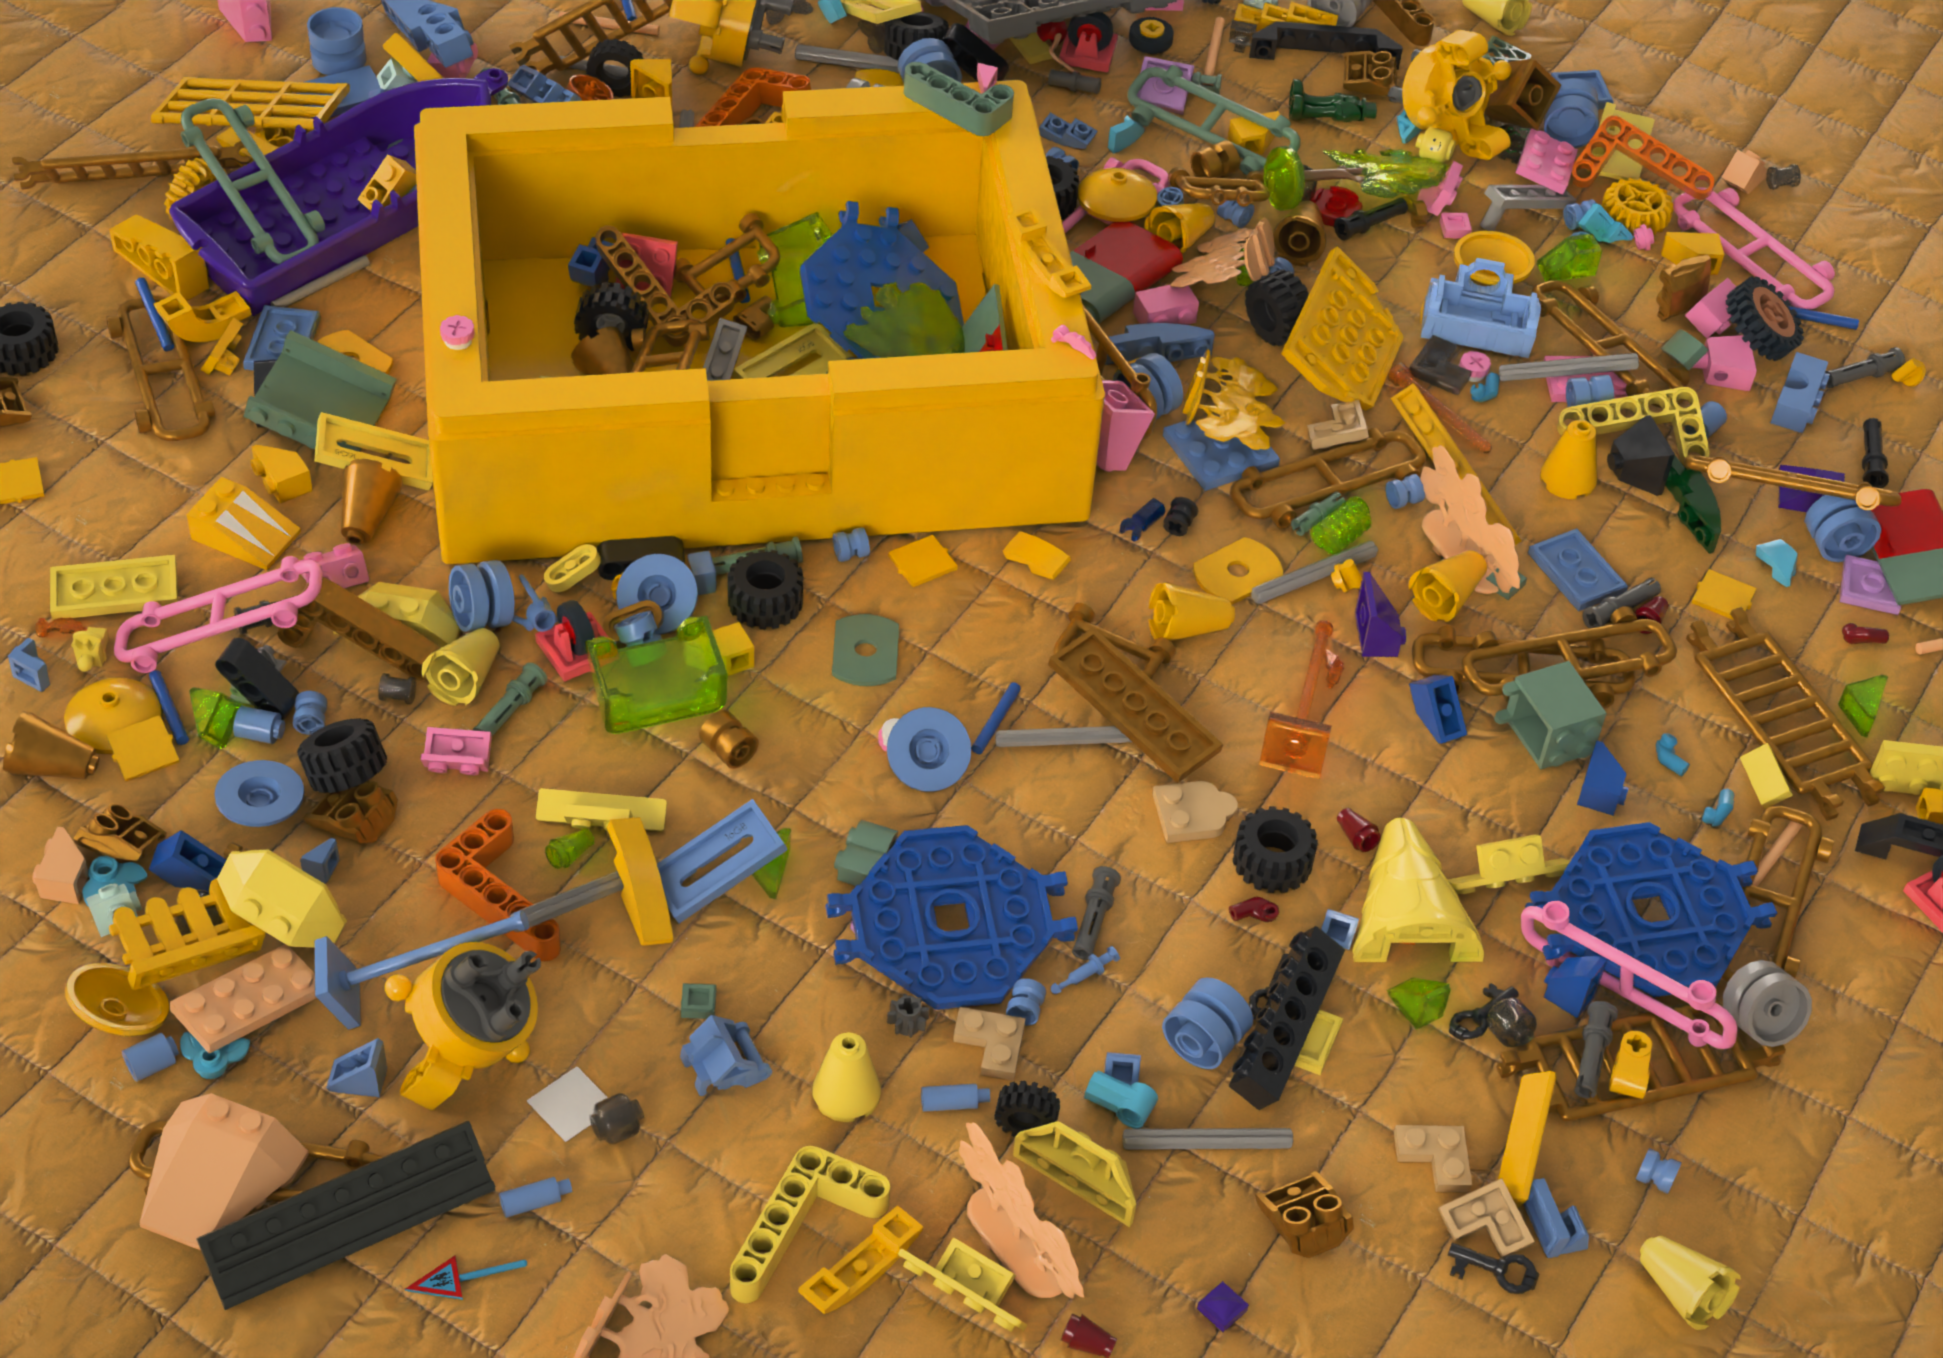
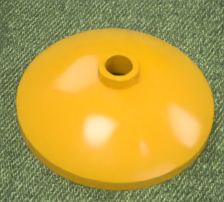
M1104 168L1091 173L1081 181L1078 187V201L1085 211L1097 218L1112 222H1129L1141 219L1152 212L1157 203V190L1150 180L1136 171L1125 168Z
M1477 231L1467 234L1456 243L1454 249V261L1458 268L1460 264L1469 266L1475 262L1476 258L1505 263V273L1514 275L1513 285L1528 278L1535 264L1534 254L1524 242L1512 235L1497 231ZM1479 270L1470 275L1472 280L1489 286L1497 284L1500 280L1499 275L1490 270Z
M108 678L94 682L74 695L66 707L64 723L68 734L95 748L96 753L113 754L106 737L107 733L158 715L162 718V708L156 693L146 684L129 678Z
M93 963L82 966L70 975L65 987L66 1000L74 1013L82 1021L99 1031L116 1036L133 1037L151 1033L164 1024L169 1012L168 998L157 983L132 990L128 981L130 968L118 964Z

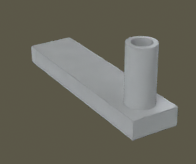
M1489 185L1484 194L1492 200V203L1480 226L1487 231H1495L1506 209H1564L1567 204L1575 203L1576 199L1567 190L1562 195L1542 185Z
M723 318L719 319L703 368H706L707 381L731 379L747 326Z

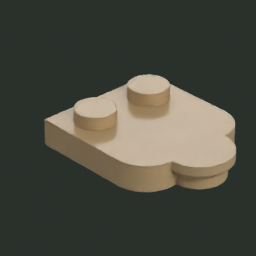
M1206 781L1153 787L1152 795L1166 843L1218 837L1224 832L1226 821L1237 812L1238 802L1236 798L1227 792H1218L1213 784Z

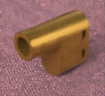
M764 295L735 315L733 322L747 326L746 335L751 339H759L774 328L772 319L766 315L775 308L773 300L769 296Z

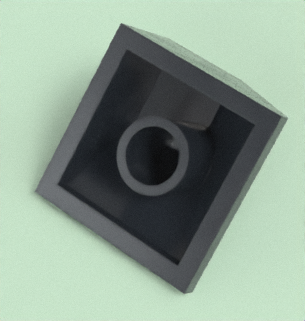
M1648 415L1613 441L1610 454L1607 456V463L1619 481L1658 496L1663 493L1675 453L1651 415Z

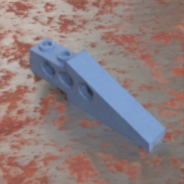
M381 0L387 16L418 52L429 48L445 68L473 56L470 47L473 45V40L468 30L464 29L457 8L430 0Z

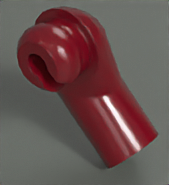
M1848 623L1842 628L1843 639L1849 644H1886L1889 640V632L1886 629L1857 627L1854 623Z
M1253 897L1229 906V913L1233 921L1250 916L1263 922H1272L1279 915V907L1264 898Z

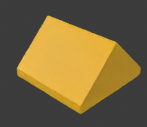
M634 59L630 61L631 99L670 97L673 116L671 59Z

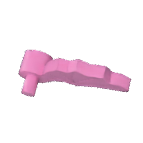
M1060 325L1053 331V337L1051 338L1053 343L1057 341L1067 342L1093 360L1096 357L1091 343L1086 341L1084 336L1078 335L1077 332H1070L1065 325Z

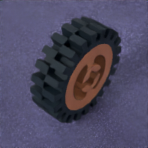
M1749 277L1727 295L1726 305L1729 306L1726 308L1727 313L1733 315L1730 317L1731 323L1737 324L1735 330L1737 333H1743V341L1745 343L1749 341L1751 343L1750 348L1753 351L1758 349V354L1762 357L1765 355L1768 360H1781L1802 344L1801 341L1804 339L1802 334L1804 332L1803 328L1799 327L1801 321L1794 317L1797 313L1795 309L1791 310L1789 308L1791 305L1789 300L1784 301L1782 299L1784 294L1781 291L1775 292L1776 287L1773 284L1768 286V282L1765 279L1760 280V277Z

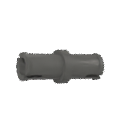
M1051 69L1048 85L1069 88L1072 92L1081 90L1099 94L1101 78L1080 75V72L1077 71L1069 73Z

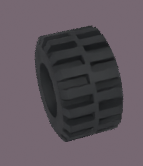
M924 12L886 21L884 53L899 61V57L904 49L913 42L924 38L942 40L949 29V24L939 16Z
M1047 156L1046 160L1060 216L1064 220L1076 208L1079 176L1077 175V170L1072 168L1069 162H1063V159Z
M1279 270L1248 286V290L1245 292L1246 313L1256 333L1266 343L1269 342L1270 345L1281 346L1286 344L1309 296L1306 286L1292 272Z
M7 303L5 306L0 307V373L7 372L8 375L20 374L21 376L27 375L29 372H38L40 368L49 366V362L54 361L56 358L55 354L59 350L50 313L46 312L42 306L36 307L34 303Z
M758 550V553L751 551L746 553V557L740 556L737 558L736 563H732L730 572H728V607H730L731 614L737 616V620L740 623L747 622V626L751 628L759 626V629L766 630V627L776 629L779 628L780 624H789L790 619H796L803 607L804 577L801 567H798V562L795 559L789 560V555L785 553L780 555L775 550H771V552Z
M347 719L329 724L307 737L297 749V755L310 786L314 791H319L320 793L339 792L356 787L374 777L387 763V755L374 723L368 719Z
M1269 806L1268 810L1259 808L1256 809L1255 814L1250 812L1246 815L1245 820L1241 821L1233 852V864L1236 865L1237 874L1244 875V882L1247 884L1253 883L1254 888L1257 890L1262 888L1268 889L1267 893H1274L1275 890L1286 893L1289 888L1295 890L1300 887V883H1305L1308 880L1309 874L1312 871L1318 840H1316L1317 834L1315 829H1310L1311 823L1307 819L1302 820V815L1298 812L1293 814L1289 812L1290 809L1283 807L1282 810H1278L1276 806ZM1265 847H1275L1285 852H1273Z

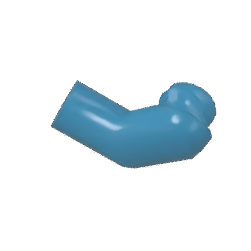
M1489 373L1486 376L1485 386L1479 383V387L1476 388L1474 384L1470 389L1472 399L1475 402L1482 403L1497 397L1500 381L1499 375Z
M1664 733L1655 745L1658 760L1662 765L1682 777L1690 764L1675 754L1676 737L1669 733Z
M1730 789L1721 790L1717 808L1706 807L1702 815V821L1706 824H1712L1711 827L1721 825L1733 810L1734 792Z

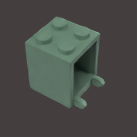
M1570 661L1516 676L1514 681L1503 685V694L1510 696L1507 708L1496 712L1494 720L1498 724L1509 723L1540 770L1551 766L1557 767L1577 758H1586L1593 753L1607 713Z

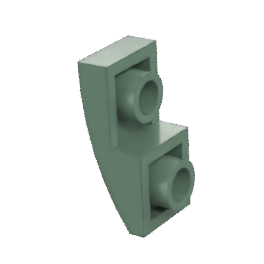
M1679 329L1661 348L1663 352L1678 364L1683 365L1687 370H1690L1709 351L1700 341L1682 329Z

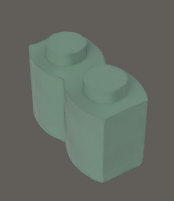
M861 820L856 828L851 827L846 839L847 847L844 851L840 850L835 859L834 868L838 869L837 880L854 886L860 885L868 876L871 868L896 843L898 831L865 820Z

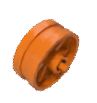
M578 74L573 75L568 81L566 89L578 95L582 99L581 101L613 99L611 88L595 77Z

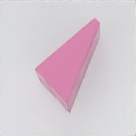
M978 63L977 80L981 94L996 84L998 67Z

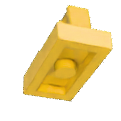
M233 317L201 368V371L210 375L212 370L216 369L229 376L232 374L240 359L230 352L228 348L234 350L242 338L238 334L243 325L242 322Z

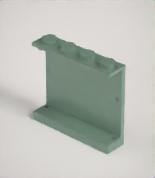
M290 330L285 338L280 356L254 397L249 396L243 417L276 431L282 436L298 441L311 449H315L317 421L321 412L375 426L392 396L397 378ZM342 441V443H337L340 447H344L359 452L362 449L359 447L348 445L345 441Z

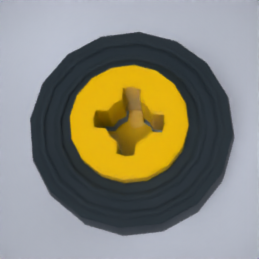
M1140 18L1130 26L1129 42L1136 50L1143 53H1162L1172 46L1174 30L1168 22L1160 18Z

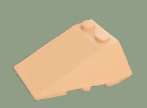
M212 1093L183 1101L163 1128L140 1219V1227L200 1250L196 1238L243 1218L254 1208L258 1210L266 1203V1198L279 1187L283 1189L292 1182L308 1157L309 1152L272 1116Z

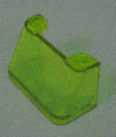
M818 212L766 234L780 252V261L771 272L776 299L770 302L771 308L768 309L769 317L774 324L778 323L780 327L809 326L814 323L807 316L799 268L804 261L833 235ZM759 244L760 250L757 251L761 264L769 259V254Z
M707 615L685 619L678 626L676 637L620 649L617 648L614 639L604 636L586 641V653L605 729L609 733H625L706 715L722 709L726 704L728 673Z

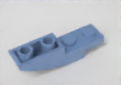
M1145 323L1125 326L1124 334L1109 336V338L1127 361L1135 360L1150 353H1157L1169 362L1202 357L1207 349L1210 350V355H1212L1215 334L1212 330L1184 324ZM1107 355L1105 365L1114 364L1111 358Z

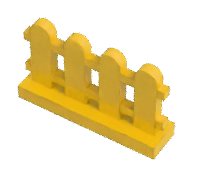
M217 878L210 883V895L201 898L193 888L186 887L181 889L177 898L178 905L168 907L164 899L160 897L150 898L146 903V914L136 917L130 908L120 907L115 910L113 924L109 926L111 935H119L127 952L123 954L122 959L125 965L131 964L128 981L132 990L261 950L266 933L231 911ZM215 905L223 923L215 926L205 909ZM180 915L184 916L191 933L183 936L174 920V917ZM151 925L159 943L149 946L141 927Z

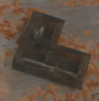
M1432 335L1410 365L1408 375L1459 395L1470 380L1471 371L1450 363L1456 354L1458 345Z

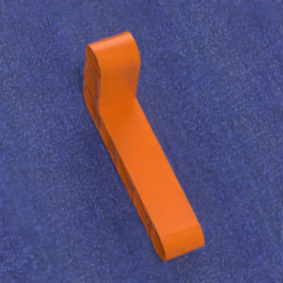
M760 67L746 69L695 127L741 124L743 120L750 118L761 104L782 107L783 91L811 90L810 79L804 75Z
M1609 116L1602 122L1572 167L1573 183L1580 188L1589 187L1596 180L1613 153L1618 150L1698 200L1708 198L1714 188V177L1710 172L1619 116ZM1610 126H1617L1620 132L1616 135H1610L1606 129ZM1638 139L1643 145L1638 149H1633L1628 145V142ZM1596 147H1601L1606 153L1601 157H1596L1591 151ZM1654 153H1661L1665 159L1662 162L1656 163L1651 160L1650 156ZM1681 166L1686 169L1687 173L1684 176H1676L1672 170L1675 167ZM1580 169H1588L1591 175L1587 178H1580L1576 173ZM1699 180H1704L1709 184V187L1705 190H1699L1695 187V183Z
M504 809L490 810L443 847L435 857L439 885L489 924L509 918L510 914L534 905L486 869L489 864L508 850L514 842L512 817L508 811ZM554 919L537 924L522 932L511 931L504 934L525 951L535 952L537 955L534 958H540L541 961H551L557 958L561 951L560 929Z

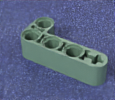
M911 62L905 67L904 95L907 98L975 135L989 136L1012 118L1014 91L1007 85H994L983 94H980L922 62Z

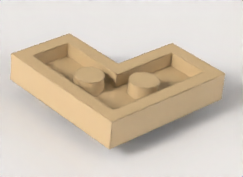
M1359 400L1332 404L1334 420L1307 425L1312 449H1326L1333 445L1347 442L1354 443L1369 438Z
M959 1007L953 1042L985 1047L981 1075L1014 1081L1026 1018Z
M1395 1126L1394 1139L1397 1162H1432L1436 1192L1471 1191L1472 1179L1464 1126Z
M1502 1178L1438 1208L1453 1241L1486 1227L1501 1258L1531 1246L1535 1242Z

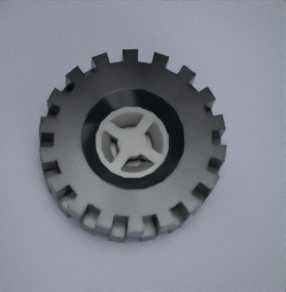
M605 282L602 283L601 288L595 284L591 286L590 291L586 289L579 299L574 320V330L576 334H579L578 339L581 341L588 335L592 339L599 335L598 329L612 326L618 328L623 334L627 347L633 352L632 329L645 328L647 330L649 318L647 303L645 300L641 301L642 295L638 292L633 295L632 288L626 286L625 290L621 289L620 283H614V287H609V283Z

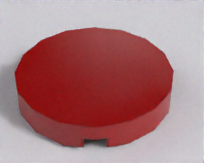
M1330 186V189L1324 190V187L1320 188L1312 194L1310 200L1319 207L1323 224L1334 227V222L1337 218L1349 217L1354 211L1362 210L1363 207L1362 201L1360 203L1359 197L1355 192L1339 186Z

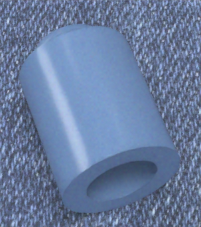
M1714 401L1706 402L1700 408L1707 439L1727 421L1725 409ZM1690 425L1684 426L1687 434L1692 435L1696 433L1694 427Z
M241 706L238 709L233 726L235 737L274 744L277 739L283 737L285 721L281 720L280 713Z
M162 1033L122 1050L126 1066L136 1082L176 1064L175 1056L179 1055L173 1038L171 1036L165 1038Z

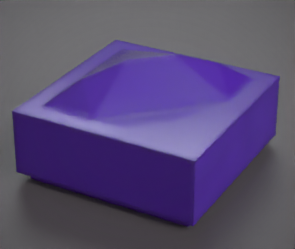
M1222 1281L1198 1302L1197 1310L1224 1332L1248 1311L1249 1304Z

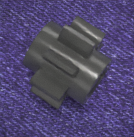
M904 994L898 1001H891L890 1012L887 1013V1024H895L896 1035L900 1033L911 1038L919 1030H926L929 1008L921 1006V997L916 998Z

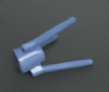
M523 574L519 575V580L533 603L527 608V619L514 615L512 621L524 626L528 631L534 628L541 632L550 630L558 622V618L552 611L547 598L542 597L540 599Z

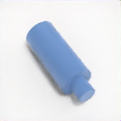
M977 1084L921 1087L923 1112L978 1109V1103L990 1102V1089H977Z
M555 1177L500 1192L499 1199L504 1216L508 1218L561 1202V1195L571 1193L572 1186L569 1178L557 1182Z

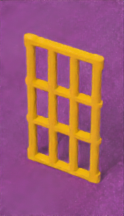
M183 77L169 96L152 113L151 122L153 124H181L182 113H169V111L183 112L185 108L197 102L179 100L203 101L205 99L217 98L226 101L233 109L247 105L253 115H260L259 117L254 116L255 124L251 127L296 129V126L300 125L303 129L314 130L313 119L273 116H317L325 124L349 93L350 85L349 83L334 84ZM189 88H198V89H222V90H229V91L192 90V89H189ZM243 90H246V91H270V92H279V93L242 92V91H243ZM292 92H294V93L333 94V95L292 94ZM233 102L270 103V104H269V105H263V104H239V103H233ZM283 104L319 105V106H324V107L287 106V105H283ZM218 109L208 110L203 113L210 114H198L192 118L194 125L231 126L223 113Z

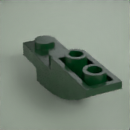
M1674 456L1665 486L1672 493L1674 499L1681 504L1678 511L1680 521L1687 526L1697 542L1709 554L1713 553L1721 533V517L1717 500L1702 473L1691 469L1687 470L1678 458Z

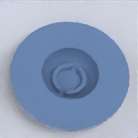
M666 554L646 555L631 563L620 577L616 592L618 608L622 609L644 600L657 603L663 611L664 620L660 628L655 631V634H667L683 626L692 616L698 601L696 579L691 570L682 561Z
M923 707L908 712L895 723L887 741V757L892 771L904 784L919 791L935 792L950 787L963 776L971 758V742L965 727L954 715L939 708Z
M268 760L249 761L231 768L223 774L215 788V802L219 811L229 820L250 827L270 826L288 819L296 813L304 799V785L300 776L290 767Z

